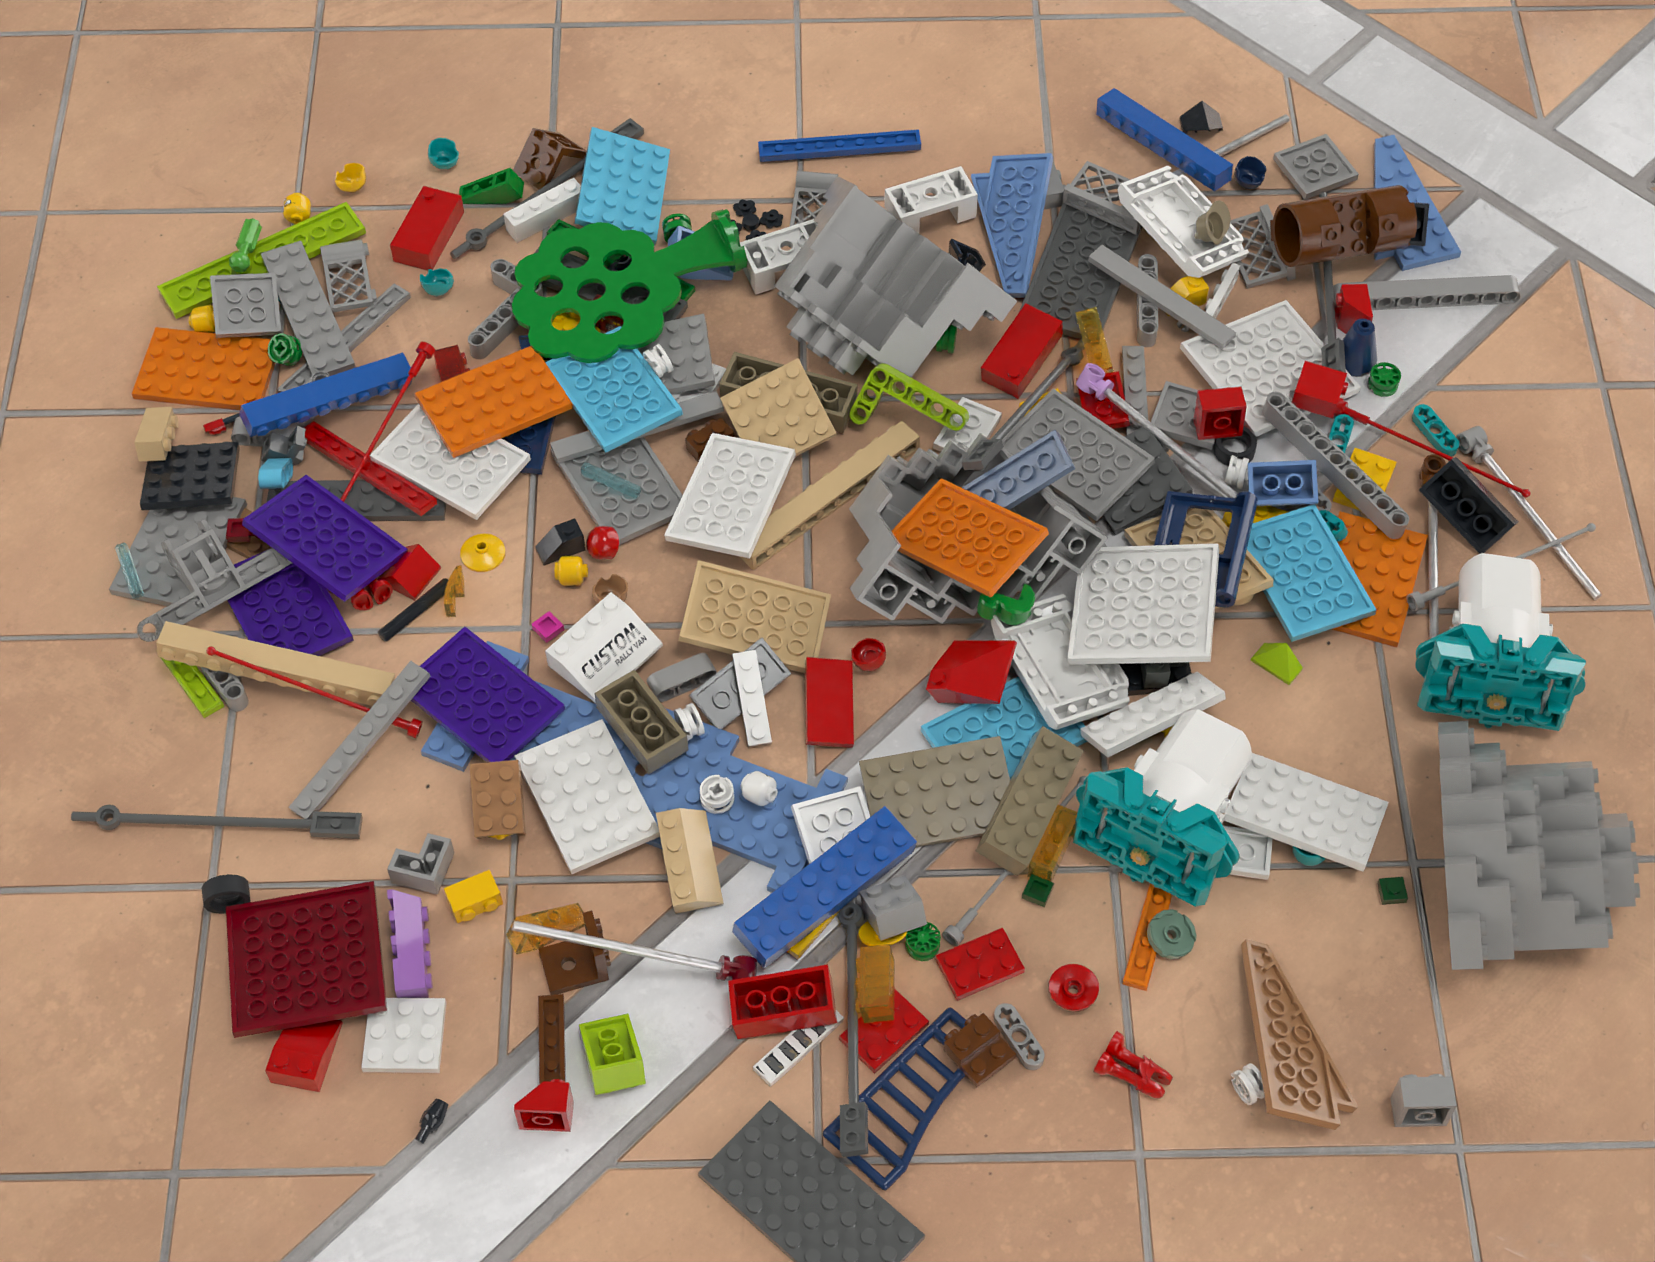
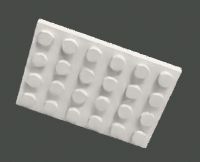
M419 404L370 455L371 461L395 472L417 487L475 520L483 514L531 460L530 454L503 439H498L453 458Z
M712 433L665 532V540L750 559L796 456L795 449Z
M603 719L514 755L515 760H519L521 763V773L571 874L660 837L658 825Z
M1252 753L1251 760L1242 773L1231 802L1224 814L1226 815L1224 821L1364 872L1389 802Z

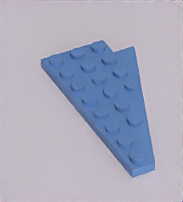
M1395 135L1375 139L1374 189L1401 185L1409 192L1407 195L1409 202L1429 204L1425 246L1410 245L1406 248L1374 253V259L1379 260L1394 256L1400 269L1405 271L1459 258L1461 250Z
M1052 153L993 156L990 173L971 174L1003 290L1013 298H1025L1029 289L1052 169Z

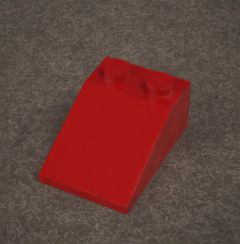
M333 1020L283 1029L272 1049L265 1069L270 1082L320 1092L343 1022L341 1020Z

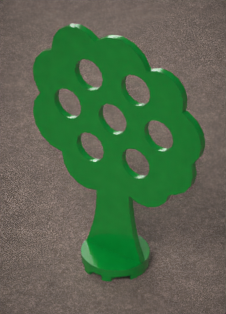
M727 209L712 212L711 221L686 238L656 252L654 243L645 233L636 230H621L610 223L597 222L588 224L581 229L564 228L548 234L541 241L538 253L524 257L516 265L514 275L521 289L514 296L512 311L518 324L529 330L530 346L542 357L557 359L570 356L576 361L584 363L602 362L611 358L619 351V348L631 350L642 348L659 337L665 324L663 313L672 309L681 297L682 290L680 281L677 278L678 276L722 266H728L732 272L740 271L747 267L744 246L740 247L738 228L735 221L731 222L730 213ZM572 251H583L589 256L585 265L578 268L565 267L561 261L567 253ZM614 254H625L632 259L631 264L621 271H610L604 267L605 260ZM554 279L563 284L562 290L552 297H542L535 292L537 285L544 280ZM589 283H599L606 288L602 297L592 301L581 299L578 296V291L582 286ZM634 286H642L650 292L649 297L639 304H628L621 299L623 292ZM565 312L575 313L581 318L579 324L571 330H558L552 325L555 317ZM605 316H617L624 321L621 329L615 333L603 334L595 329L596 323Z

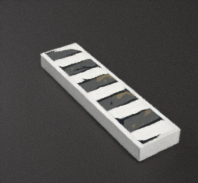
M836 1010V1024L793 1030L753 1066V1070L772 1087L844 1021V1017Z

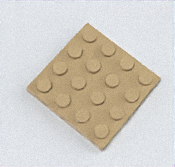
M799 358L720 398L741 439L795 449L796 456L837 436Z

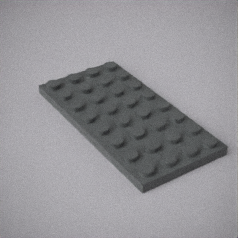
M1063 203L1020 310L1025 303L1063 321V335L1078 339L1087 338L1090 342L1099 344L1121 283L1090 263L1088 258L1097 248L1104 245L1130 262L1143 226L1140 225V230L1135 235Z
M770 1100L698 1172L699 1178L793 1262H903L925 1239L923 1232Z

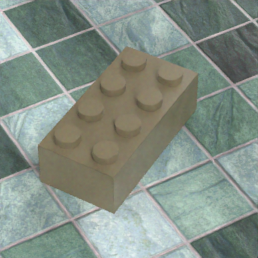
M635 670L594 693L596 708L648 774L688 751L687 735Z

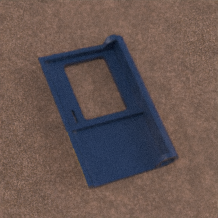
M1168 491L1154 546L1180 545L1187 513L1191 508L1232 513L1224 553L1219 554L1215 607H1232L1236 601L1258 502L1257 497L1247 491L1238 493L1235 498Z

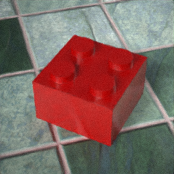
M1242 387L1197 391L1194 424L1198 440L1242 436L1247 408Z

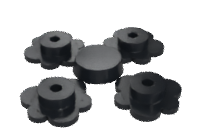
M742 199L739 203L733 205L736 215L743 216L742 224L735 221L738 234L740 235L742 226L747 230H752L750 235L746 236V240L766 234V232L755 230L760 226V223L766 225L767 228H773V226L780 227L782 225L783 215L779 214L775 209L763 212L759 220L757 215L752 214L756 212L754 201Z

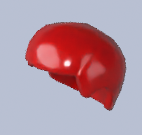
M597 526L588 533L586 546L589 555L597 560L613 559L619 548V537L613 527Z
M865 638L851 649L852 661L862 671L879 669L885 662L886 648L877 639Z

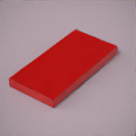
M806 657V745L853 748V662L851 660Z

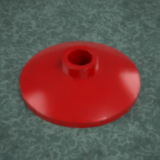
M1067 964L1056 969L1051 975L1049 993L1053 1001L1061 1008L1069 1011H1081L1087 1009L1096 1001L1099 994V982L1095 974L1087 967L1079 964ZM1076 989L1078 993L1073 994L1069 990Z

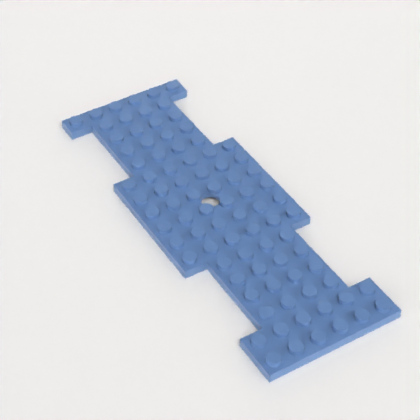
M489 641L486 642L522 672L529 663V657ZM539 682L536 683L564 704L565 710L517 753H522L603 719L657 825L656 813L678 808L706 811L712 846L774 869L775 871L767 885V891L772 893L804 869L808 863L791 806L796 803L844 791L848 783V777L826 769L817 788L736 758L732 754L740 741L739 736L703 723L704 734L700 736L694 735L692 739L688 740V751L654 772L640 776L635 772L636 766L640 764L639 761L596 708V704ZM666 709L675 720L674 711ZM437 723L421 750L422 756L463 772L475 752L439 723ZM759 771L774 778L778 791L775 800L765 806H758L746 800L742 795L741 782L747 774ZM720 775L723 778L727 777L733 784L734 803L724 813H710L701 804L700 785L709 776ZM660 837L646 842L649 845L662 849Z

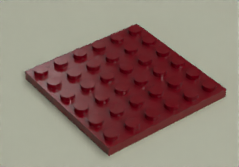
M374 881L226 906L231 1019L234 1038L387 1011Z

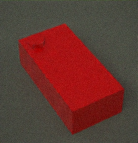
M423 186L390 244L393 262L427 271L429 269L433 270L464 214L462 196Z
M1025 303L981 366L982 381L1019 399L1062 337L1063 321Z
M828 964L728 981L732 1025L737 1039L837 1023L833 983Z

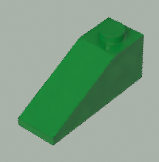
M510 167L460 186L459 195L462 196L463 204H507L523 197L524 182Z

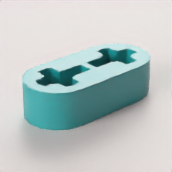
M1320 510V514L1336 541L1343 540L1348 534V529L1344 522L1331 512Z

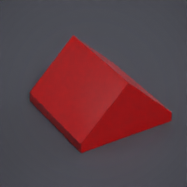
M420 544L407 546L408 550L401 559L377 579L388 581L393 590L414 601L441 569V566Z

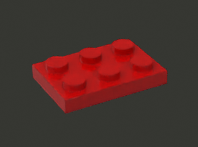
M1119 371L1105 373L1103 380L1112 381L1114 383L1112 391L1125 401ZM1078 388L1081 408L1112 429L1130 426L1128 415L1107 397L1099 400L1095 397L1096 392L1089 394Z
M1003 927L937 954L935 957L957 1001L1025 973V967Z
M893 987L858 1019V1058L875 1074L929 1025V1020ZM848 1028L839 1035V1040L847 1048Z

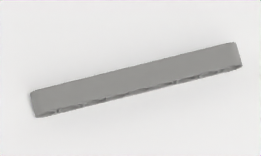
M1513 275L1338 283L1333 286L1334 307H1336V294L1340 293L1342 284H1367L1372 310L1511 304L1521 298L1517 278Z
M1280 392L1269 393L1262 410L1263 416L1308 460H1316L1317 469L1386 536L1392 539L1401 538L1409 522L1408 514L1285 395Z

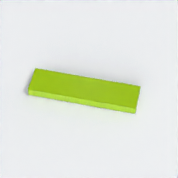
M161 658L203 718L225 707L222 700L196 665L190 666L183 662L169 661Z

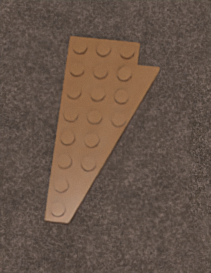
M1245 939L1241 944L1267 1113L1336 1130L1341 1125L1338 1110L1353 1113L1358 1108L1269 946Z

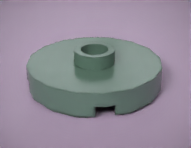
M1173 909L1163 910L1156 914L1149 922L1147 929L1148 941L1153 950L1160 956L1168 959H1180L1191 952L1197 936L1191 920L1186 915H1182ZM1167 932L1172 934L1173 939L1169 938Z

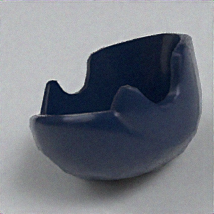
M1246 156L1239 160L1235 168L1234 179L1239 186L1245 189H1255L1264 181L1267 171L1266 166L1260 159Z

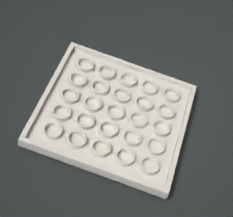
M1287 300L1226 324L1227 327L1236 332V337L1223 349L1201 335L1186 340L1180 345L1181 351L1213 389L1242 387L1247 405L1244 426L1256 437L1275 429L1262 413L1267 395L1271 392H1280L1292 402L1304 362L1308 361L1322 365L1321 348L1325 346L1324 343ZM1347 370L1345 382L1349 384L1345 396L1340 395V398L1343 399L1359 393L1361 386ZM1299 409L1305 416L1312 413Z
M1188 544L1101 547L1081 575L1077 574L1068 651L1069 664L1211 662L1219 545Z

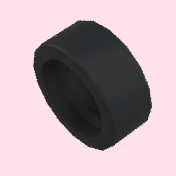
M1244 426L1242 436L1215 438L1214 455L1218 461L1229 466L1232 455L1237 457V459L1248 458V463H1250L1256 452L1257 439ZM1228 439L1241 440L1248 446V450L1239 453L1231 452L1222 443Z
M219 875L207 880L201 887L203 907L212 913L226 914V906L244 904L251 901L249 882L246 878L239 875Z

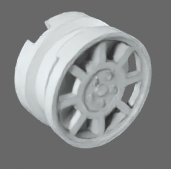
M660 344L655 345L651 351L646 350L643 352L645 360L659 378L663 377L664 373H670L674 370L669 357Z
M1234 455L1231 456L1225 484L1229 486L1231 484L1235 485L1239 489L1243 488L1249 462L1248 458L1237 459Z
M693 703L686 705L684 709L678 708L674 710L675 720L687 735V740L692 739L694 735L700 736L705 733L701 717Z
M712 775L701 783L700 799L703 808L710 813L720 814L732 807L734 803V788L732 782L727 777L723 778L720 775Z
M1249 1063L1243 1067L1242 1071L1236 1070L1231 1073V1076L1234 1077L1231 1080L1233 1087L1245 1104L1252 1105L1257 1101V1098L1263 1099L1265 1097L1261 1072L1255 1065Z

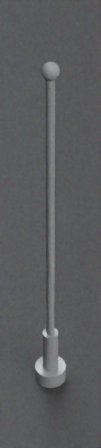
M1589 523L1587 527L1514 558L1523 559L1585 532H1593L1596 526L1593 523ZM1459 581L1445 587L1439 586L1422 594L1418 591L1410 593L1406 597L1407 603L1412 611H1418L1425 607V602L1444 595L1445 591L1459 586Z
M1086 776L1079 778V783L1053 813L1048 826L1073 798L1077 789L1083 785ZM1008 870L1001 874L975 907L970 908L955 926L949 925L944 930L942 935L948 943L953 946H958L964 939L962 932L978 915V909L1010 873Z

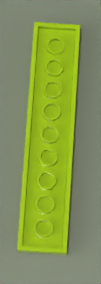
M344 202L257 241L254 251L247 255L250 259V266L245 272H235L229 265L230 257L238 252L237 250L158 285L157 288L175 318L178 319L191 313L195 307L212 303L210 276L268 273L261 256L263 252L301 241L308 258L311 259L321 254L320 246L348 242L366 234V230L349 204Z

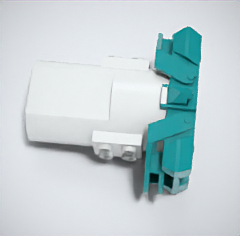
M1485 553L1474 556L1463 565L1459 573L1458 611L1454 610L1452 618L1454 626L1449 627L1448 631L1421 643L1416 648L1417 659L1415 667L1424 678L1417 706L1426 712L1460 716L1464 719H1479V723L1484 724L1487 729L1491 728L1492 725L1501 727L1502 723H1508L1512 726L1522 725L1559 731L1564 725L1574 697L1585 689L1584 667L1586 660L1579 655L1572 654L1558 637L1552 636L1553 624H1549V614L1541 613V576L1538 567L1532 560Z
M1199 709L1183 713L1157 751L1149 748L1144 756L1140 755L1134 765L1135 770L1125 767L1105 772L1089 773L1084 779L1083 785L1076 791V797L1080 806L1072 835L1073 843L1104 858L1112 865L1123 868L1122 873L1130 876L1132 882L1139 881L1144 883V881L1153 884L1154 887L1161 888L1195 907L1205 905L1214 879L1230 875L1233 866L1240 858L1236 846L1222 825L1226 816L1222 813L1226 812L1231 800L1227 799L1229 793L1251 760L1252 751L1246 735L1243 731Z

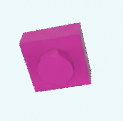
M550 611L531 624L532 629L546 643L564 631V625Z

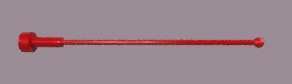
M421 341L416 348L418 356L408 372L409 376L340 498L343 502L412 378L417 376L424 361L432 358L435 348L431 344Z
M1343 401L1340 411H1335L1334 416L1341 414L1349 415L1355 421L1364 425L1370 424L1424 450L1439 455L1450 461L1453 459L1451 456L1371 421L1370 417L1348 408V402ZM1462 462L1468 470L1515 490L1525 498L1531 494L1529 489L1523 490Z
M213 646L208 647L206 650L210 656L222 657L361 711L368 712L370 710L362 705L219 652ZM396 717L392 722V725L407 730V736L415 739L418 737L423 721L413 718L410 722Z

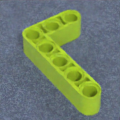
M885 363L877 365L870 372L850 410L851 420L856 424H864L873 415L884 392L951 430L957 431L962 429L969 420V413L964 407ZM877 371L884 372L886 379L878 378ZM896 382H902L905 390H899L896 387ZM867 390H873L876 398H870ZM915 393H921L924 396V401H918L915 398ZM934 404L942 405L943 412L936 411ZM857 408L865 410L866 417L860 416ZM953 415H960L963 422L957 423L954 421Z

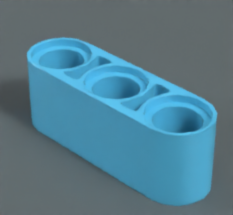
M267 459L259 469L258 480L260 489L284 488L293 476L292 459Z

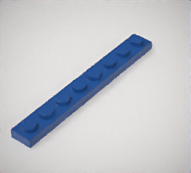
M918 129L759 141L758 149L760 162L921 150V139Z

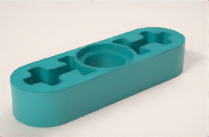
M1425 404L1417 405L1412 414L1414 424L1437 451L1451 457L1456 455L1459 440L1430 406ZM1430 428H1438L1441 433L1434 434L1430 431Z
M1341 414L1334 419L1329 439L1331 441L1333 439H1341L1344 444L1336 446L1345 453L1354 426V420L1349 415ZM1341 424L1346 425L1344 431H1339Z

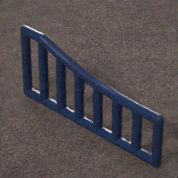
M951 1007L947 1008L859 1095V1102H865L868 1110L907 1144L900 1158L868 1129V1143L894 1166L885 1178L860 1155L846 1157L882 1190L889 1189L907 1170L929 1123L945 1099L965 1077L960 1068L952 1072L924 1047L932 1037H935L944 1045L947 1034L941 1028L949 1020H952L961 1029L965 1027L966 1019ZM915 1054L920 1056L947 1080L939 1092L906 1064ZM898 1071L932 1099L925 1112L889 1081ZM881 1088L919 1121L913 1134L907 1131L871 1099ZM839 1115L824 1129L823 1136L840 1151V1137L836 1134L840 1129Z

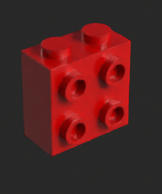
M1305 361L1292 403L1299 409L1333 419L1335 411H1340L1344 399L1340 398V395L1345 396L1349 383L1345 382L1347 373Z

